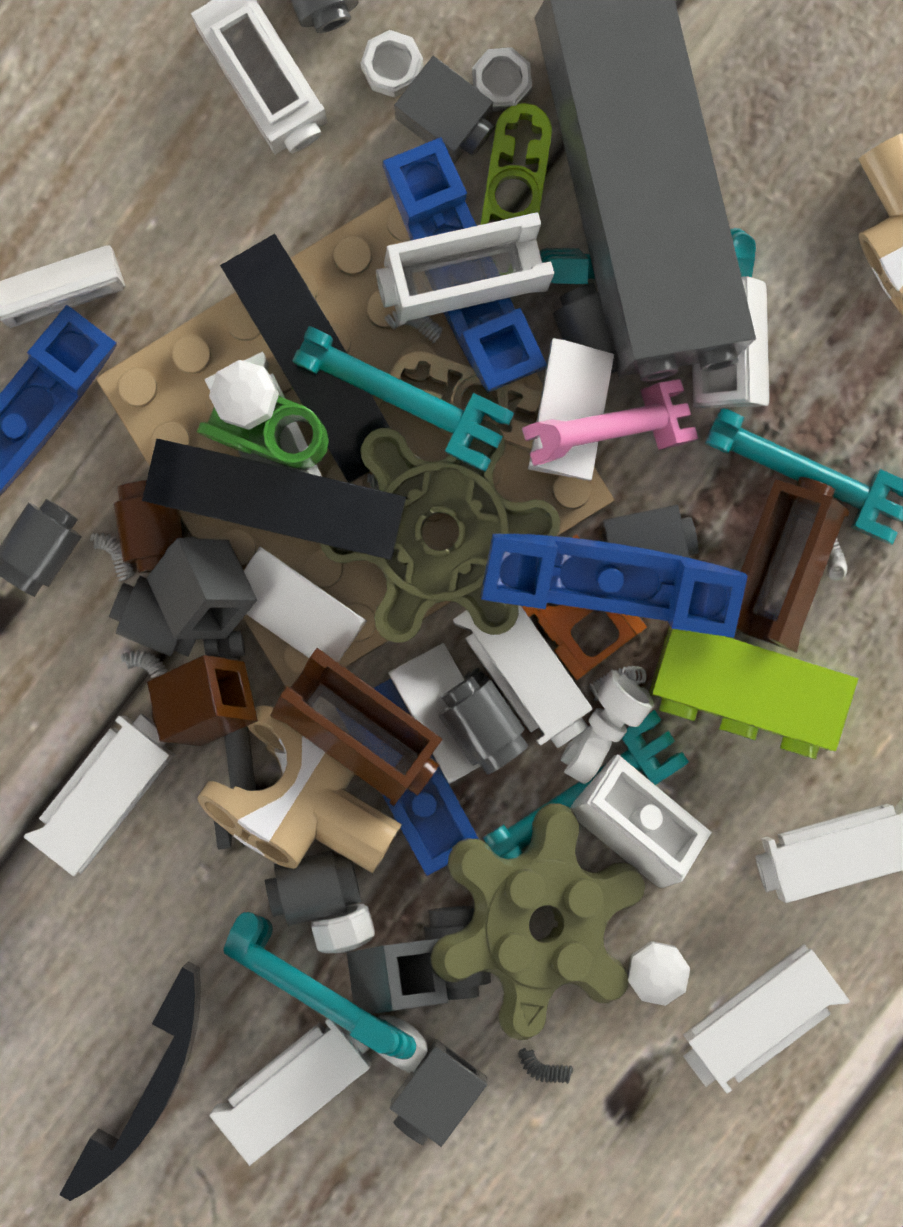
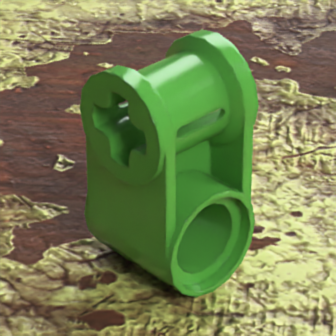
M278 396L272 417L249 430L224 422L220 419L215 407L208 422H201L197 433L246 454L253 453L296 470L312 468L319 463L326 454L329 443L327 430L313 411L281 396ZM297 421L310 424L313 430V437L308 448L295 454L282 450L280 437L287 425Z

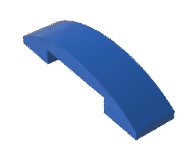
M441 137L383 160L382 166L411 241L477 226L465 202L467 191ZM491 256L424 271L433 291L500 276ZM510 297L443 312L462 351L487 393L547 367L546 361L521 308L515 309Z
M68 305L63 308L28 350L29 359L0 393V496L22 473L59 428L117 347V343Z
M492 534L480 597L486 601L546 609V604L552 603L668 621L672 629L734 638L748 576L744 572L692 558L615 543L548 535Z

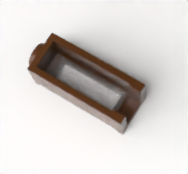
M802 476L799 477L796 485L775 479L740 572L746 573L748 578L736 627L737 632L797 653L800 634L844 517H848L850 512L833 498L835 489L831 486Z
M316 648L303 671L292 686H287L280 695L270 714L272 718L289 725L390 799L389 803L395 806L406 789L418 796L440 766L430 756L443 740L441 737L319 648Z

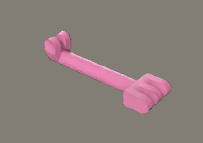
M681 379L660 382L641 389L645 404L643 407L570 421L551 419L535 422L523 427L522 431L526 441L540 438L543 448L529 453L533 466L562 458L574 446L653 431L658 450L698 440L695 427L680 429L677 421L691 416L688 403L672 405L671 398L684 392Z

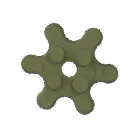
M482 420L480 425L503 436L498 448L489 446L473 438L469 449L479 451L491 459L486 472L451 455L435 462L424 461L414 455L406 439L398 431L390 428H379L372 431L364 439L361 447V458L364 465L373 473L378 481L379 490L407 497L393 559L389 560L321 543L320 545L325 555L335 562L350 563L366 560L376 564L383 571L387 581V591L376 609L374 619L378 632L388 641L400 643L414 638L421 629L423 618L427 611L436 603L443 601L456 602L465 607L471 615L474 624L482 632L490 635H500L509 631L517 621L519 606L486 601L480 597L492 534L557 536L560 530L558 512L550 503L537 499L526 502H512L504 499L497 492L493 483V471L504 453L505 439L500 428L490 421ZM437 513H445L452 516L459 527L457 541L451 548L442 551L430 548L422 536V528L425 521Z
M559 803L548 804L537 812L532 823L530 845L524 853L516 858H500L491 850L488 844L473 838L459 841L452 848L448 857L450 875L472 894L474 914L471 922L463 930L445 935L437 941L431 953L432 968L436 975L449 982L463 981L470 975L478 972L494 974L501 982L504 991L503 1003L499 1011V1023L502 1030L509 1037L516 1040H528L540 1033L546 1022L549 999L555 990L562 985H577L584 990L590 999L598 1003L613 1002L625 994L628 988L629 981L625 967L619 960L612 957L604 947V932L607 922L616 912L631 908L641 900L645 891L643 877L637 868L623 862L614 863L598 872H587L582 869L577 863L575 855L576 841L579 834L578 820L575 813L569 807ZM548 905L553 911L554 920L558 921V926L553 927L545 938L536 941L529 930V921L536 909Z

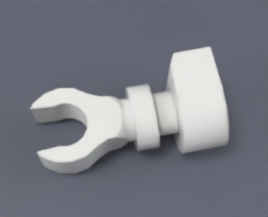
M611 669L599 685L597 691L598 699L604 709L597 708L589 718L591 726H588L587 729L572 739L560 760L568 765L564 773L583 784L588 783L596 775L611 747L612 741L619 742L625 735L627 729L624 724L633 727L640 726L654 707V702L647 689L640 688L637 682L632 679L629 680L622 673L619 675L613 669Z

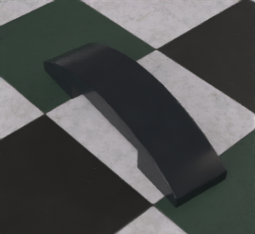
M274 233L220 266L302 405L313 411L326 428L329 439L328 450L347 482L352 483L371 472L364 465L361 458V447L364 439L372 431L379 428H390L371 394L322 370L315 374L292 362L297 349H300L304 341L303 337L309 326L330 335L333 338L332 347L346 354L347 352Z
M156 438L142 501L392 560L407 497Z
M188 961L182 967L152 1022V1025L174 1037L121 1136L117 1139L99 1128L87 1142L59 1194L69 1201L74 1200L94 1188L121 1166L141 1144L173 1097L191 1055L198 1026L201 980L200 967Z

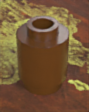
M147 480L117 486L119 501L113 503L123 563H136L138 573L151 572L165 555L167 548L177 538H183L179 510L142 501Z

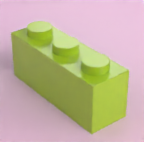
M669 625L649 694L662 699L659 711L691 721H695L698 710L722 718L719 727L722 731L756 740L758 730L760 729L782 736L780 749L816 760L819 748L836 752L859 678L729 637L672 629Z

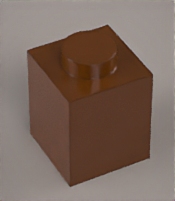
M202 655L147 681L152 704V718L157 727L160 742L201 747L258 721L244 661Z

